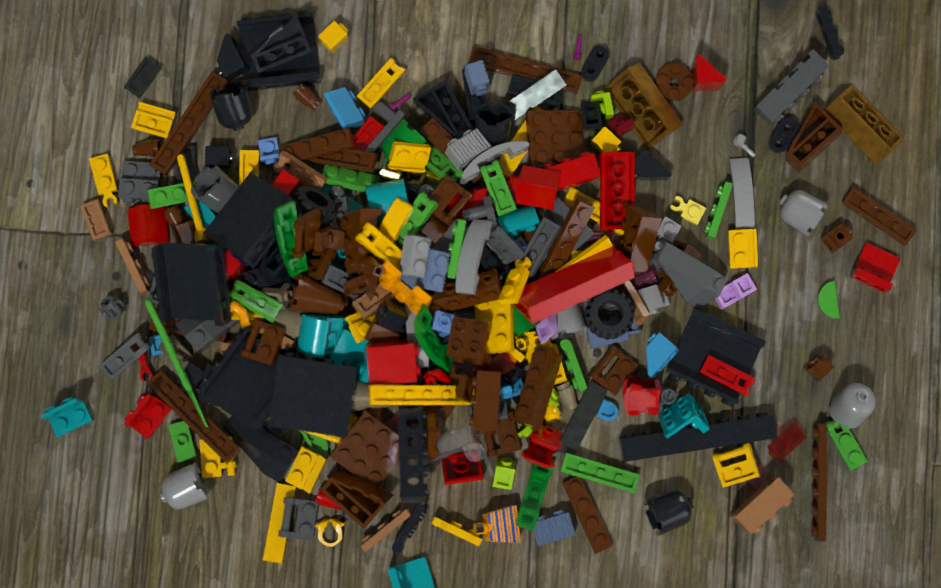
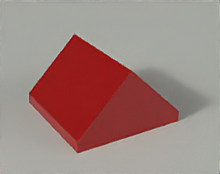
M700 54L695 57L691 65L694 81L693 91L720 90L727 78Z
M523 165L517 183L516 204L554 210L561 172Z
M142 204L127 209L132 247L170 243L168 223L164 218L165 214L163 212L166 210V206L150 209L149 204Z
M479 450L441 455L445 485L483 480Z

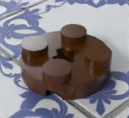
M673 63L665 65L659 70L655 85L667 101L677 102L685 99L690 94L694 81L691 72L685 66ZM671 78L678 80V87L675 85L670 86Z

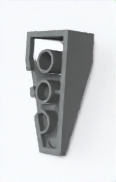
M665 241L656 257L666 275H669L672 279L674 287L682 294V299L696 309L719 297L728 280L717 271Z
M181 319L175 325L195 350L201 354L237 325L240 320H231L223 326H215V321Z

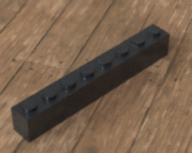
M767 412L757 413L756 418L750 419L748 415L738 416L737 421L731 422L729 418L719 419L718 424L712 425L710 421H707L710 429L705 433L699 428H692L691 424H688L669 438L664 436L663 429H661V433L655 434L653 430L643 431L642 436L636 437L634 433L624 434L623 439H619L622 462L777 438L774 416H768Z

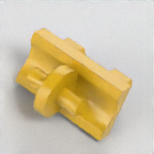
M537 330L528 331L519 336L517 333L515 334L517 350L520 353L535 351L536 346L546 349L553 347L550 338L545 343H540Z

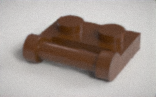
M447 175L428 197L431 201L434 200L438 203V207L432 212V215L448 227L453 224L452 220L465 204L474 198L470 192L463 189ZM456 194L461 195L462 197L451 211L444 215L442 213Z
M314 209L294 220L295 241L294 248L292 249V256L294 258H302L305 252L314 248L315 232L320 230L321 224L320 211Z
M329 248L318 252L310 249L305 252L308 270L300 274H304L313 280H322L330 260L336 256L335 250Z
M253 319L251 332L244 350H241L240 356L273 367L286 330ZM261 328L264 329V332L254 354L251 351Z
M610 345L609 351L594 371H590L588 376L616 396L623 387L625 378L632 375L638 364L615 346ZM614 356L618 357L619 360L607 376L602 379L600 374Z
M426 407L427 453L429 458L436 459L439 456V449L436 444V439H440V428L436 427L439 424L438 415L434 413V407Z
M512 412L507 413L508 419L498 420L497 435L500 449L495 450L492 435H484L487 457L521 450Z

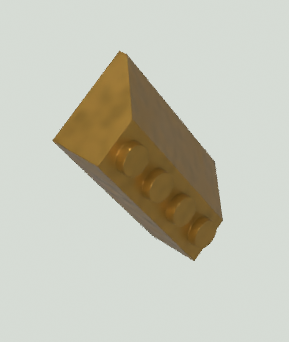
M640 63L627 68L604 88L606 93L610 92L611 100L620 113H623L627 120L632 119L635 124L632 130L646 150L671 135L683 125Z
M850 85L824 110L842 128V132L853 140L854 145L860 148L867 158L876 165L905 139L853 85Z

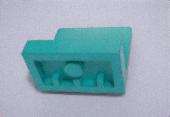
M342 329L329 359L335 360L334 364L342 365V361L354 363V367H357L356 377L367 383L369 378L366 344L371 342L365 340L357 344L351 331Z
M690 393L679 398L677 402L663 409L658 414L666 438L671 437L689 423L695 429L699 428L703 433L710 429L702 406Z
M73 397L63 400V405L51 406L45 409V413L40 415L42 419L49 420L57 438L94 421L85 401L77 398L73 399Z
M425 557L387 569L393 588H435Z

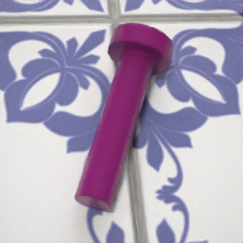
M577 36L575 55H573L574 60H581L582 36Z
M408 93L393 105H388L389 108L395 112V108L408 100L411 95Z

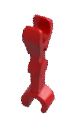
M134 343V345L136 346V350L138 351L140 347L136 343ZM144 353L138 358L141 365L140 379L145 382L144 374L146 372L150 374V379L154 376L147 365Z

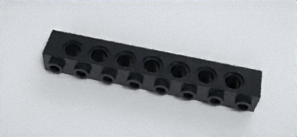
M420 367V376H417V382L401 383L398 385L426 384L424 379L425 372H422ZM398 405L400 502L424 503V496H428V484H424V477H428L427 465H424L423 459L427 458V446H423V439H427V428L423 427V421H426V409H422V405H417L414 409L408 408V405ZM415 421L418 425L416 427H409L408 423ZM411 440L418 441V444L416 446H410L408 445V442ZM411 459H417L419 461L416 465H410L408 463ZM414 477L419 479V482L416 484L408 482Z

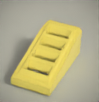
M385 164L380 171V175L385 179L398 180L402 179L404 171L389 170L387 164Z

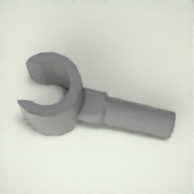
M742 134L736 135L733 141L734 145L742 148L751 157H754L756 154L744 144L747 138Z

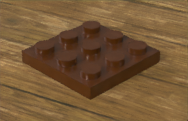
M581 111L525 112L527 141L530 144L528 148L530 167L542 168V166L547 164L555 166L561 164L560 161L563 159L571 158L574 160L579 158L578 155L584 153Z
M364 410L348 430L347 438L343 437L329 456L358 478L379 487L399 461V434L367 410Z

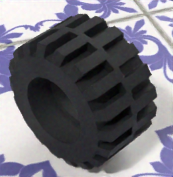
M304 185L297 186L291 194V197L301 206L297 212L298 218L316 209L321 212L320 229L330 226L338 212V208L328 195L316 188Z
M610 289L592 297L585 308L584 317L587 327L599 338L602 337L609 340L621 337L632 326L633 319L635 318L634 306L631 305L632 301L624 293L621 294L618 290L612 291ZM606 303L614 304L621 313L619 322L613 326L603 324L598 317L599 308Z

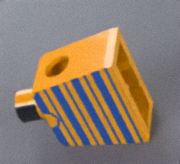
M516 505L506 506L482 514L483 522L473 524L474 534H484L485 541L521 543L519 526L515 525L517 519Z

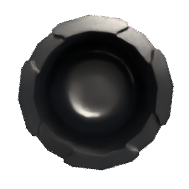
M231 83L223 85V90L217 92L214 89L209 93L217 120L221 126L238 131L251 121L253 111L246 84L241 86V83Z
M492 102L483 103L477 107L475 129L478 128L492 147L510 141L513 120L511 108L501 103V106L492 105Z
M679 490L668 491L644 499V505H648L649 511L646 512L652 529L658 530V536L686 525L691 520V509L694 508L692 500Z

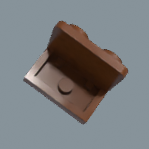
M453 318L446 356L454 359L453 362L465 364V361H472V364L477 366H483V363L490 364L491 356L485 353L490 327L489 322Z

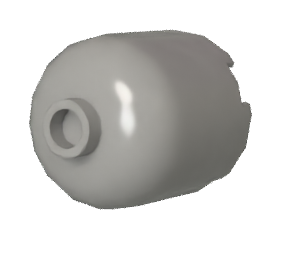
M795 190L789 196L785 194L779 203L782 205L780 210L781 219L806 237H809L811 234L808 232L809 229L812 228L814 230L823 217L822 209H827L829 206L827 203L803 190Z
M579 303L556 313V331L550 339L551 341H562L573 338L572 334L580 332V335L588 332Z
M849 384L833 397L829 407L831 417L837 424L840 423L843 426H847L846 428L848 429L856 428L863 424L875 409V395L864 384Z
M196 463L173 472L163 479L160 496L164 503L167 502L173 509L186 508L204 501L210 496L207 482H202L199 476L202 471Z

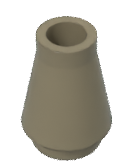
M569 380L555 386L559 398L567 410L578 406L573 384Z

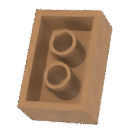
M771 477L738 507L730 517L745 533L757 534L764 528L762 525L764 522L773 520L779 514L777 511L781 507L785 508L793 501L791 498L795 494L779 477Z

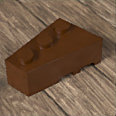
M816 102L786 155V161L798 173L831 145L842 132V128Z
M623 203V209H626L625 222L622 221L621 227L624 228V239L620 240L619 251H622L624 256L633 261L635 265L633 271L647 272L662 218L643 205Z
M359 209L341 217L340 226L345 232L344 250L347 274H363L360 270V261L364 257L373 256L378 261V258L365 246L358 243L355 237L358 233H362L364 230L363 226L366 223H370L380 231V227H376L377 215L381 214V209ZM370 234L367 239L371 241L374 237Z
M477 371L476 376H472V387H475L474 395H471L470 407H473V415H470L469 426H472L471 434L495 435L497 432L501 372Z
M339 469L331 476L321 489L328 498L363 529L377 516L394 495L342 469Z

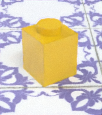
M333 21L318 35V38L333 54L349 39L348 30L342 23L337 24Z
M604 126L592 139L591 144L599 152H619L621 149L619 146L622 141Z

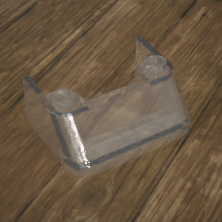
M468 424L440 434V439H436L439 449L438 458L431 459L428 457V453L427 458H423L424 465L464 450L465 456L470 461L476 462L484 459L490 477L494 476L478 434H471L472 426ZM427 440L423 441V446H427ZM411 459L408 463L410 465H416L419 461L417 459ZM429 468L428 477H424V482H426L430 476ZM411 478L413 484L419 482L418 478Z

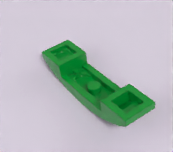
M294 201L275 208L274 214L278 246L291 277L308 270L305 253L299 259L292 256L295 241L293 222L298 218Z
M421 305L414 320V332L417 341L426 355L445 372H450L454 359L446 356L448 345H441L430 326L433 318L427 307Z
M534 463L517 515L516 526L534 531L553 468H545Z

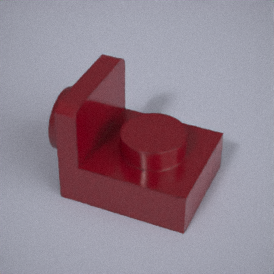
M623 113L608 122L609 128L617 138L625 135L635 126L632 119L627 120Z

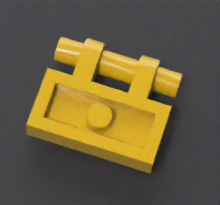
M202 439L199 440L202 478L223 477L222 469L226 468L227 475L234 476L235 468L237 467L234 458L228 464L222 463L221 458Z

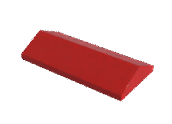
M600 152V230L624 229L621 227L622 221L625 222L626 209H623V203L635 204V152Z

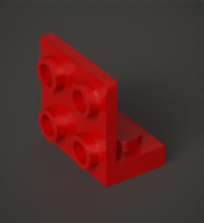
M866 243L850 277L876 290L887 293L893 286L890 282L901 259Z
M152 394L140 397L137 401V408L134 411L131 410L126 415V422L124 423L126 427L133 428L147 440L151 438L172 411L167 404Z

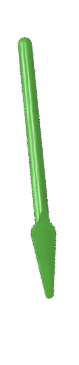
M146 299L144 302L183 387L188 392L205 427H208L193 393L191 383L163 323H161L156 308L151 299Z

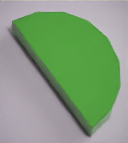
M832 281L821 288L817 295V304L819 310L829 318L840 319L835 281Z
M301 431L311 450L323 457L328 455L329 445L326 439Z

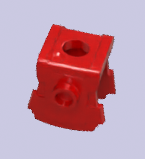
M632 375L625 378L622 389L625 412L629 416L639 415V413L644 412L658 415L661 393L660 381L658 379H639V377Z
M542 424L541 430L535 429L531 432L528 447L521 452V455L526 460L545 468H553L555 463L552 457L555 450L562 447L560 441L562 432Z

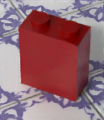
M412 339L366 344L370 385L417 382V376H420V367L415 361V357L419 356L418 345H414Z

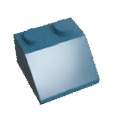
M344 87L324 94L327 104L342 129L349 128L352 131L364 124L363 118L366 116L361 107L357 108L354 104L356 98L352 91L348 92Z
M654 333L647 341L649 344L646 347L648 375L653 379L679 352V349L661 333H658V335Z

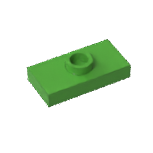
M184 421L168 425L177 463L197 458L190 427Z

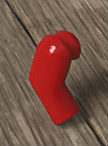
M441 369L428 371L424 376L425 382L428 385H432V382L436 383V380H440L445 385H448L452 379Z

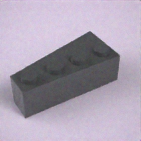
M813 49L753 110L768 125L773 122L777 124L784 117L782 113L786 109L790 111L797 104L795 100L799 96L803 98L810 91L808 87L812 83L816 85L824 78L822 73L829 67V64Z

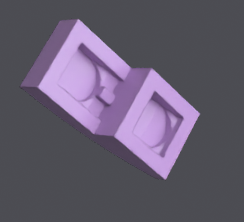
M747 273L725 285L720 296L715 298L722 310L756 291L757 288Z
M556 314L541 320L535 326L540 343H545L555 334L557 325Z

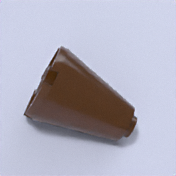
M304 274L298 275L296 281L299 282L298 285L294 286L289 311L337 314L338 311L343 310L345 300H342V295Z

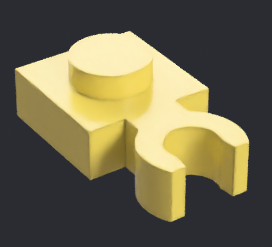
M676 196L674 200L679 202V206L671 205L670 209L675 212L681 211V218L697 226L706 208L690 199L686 204L681 197Z

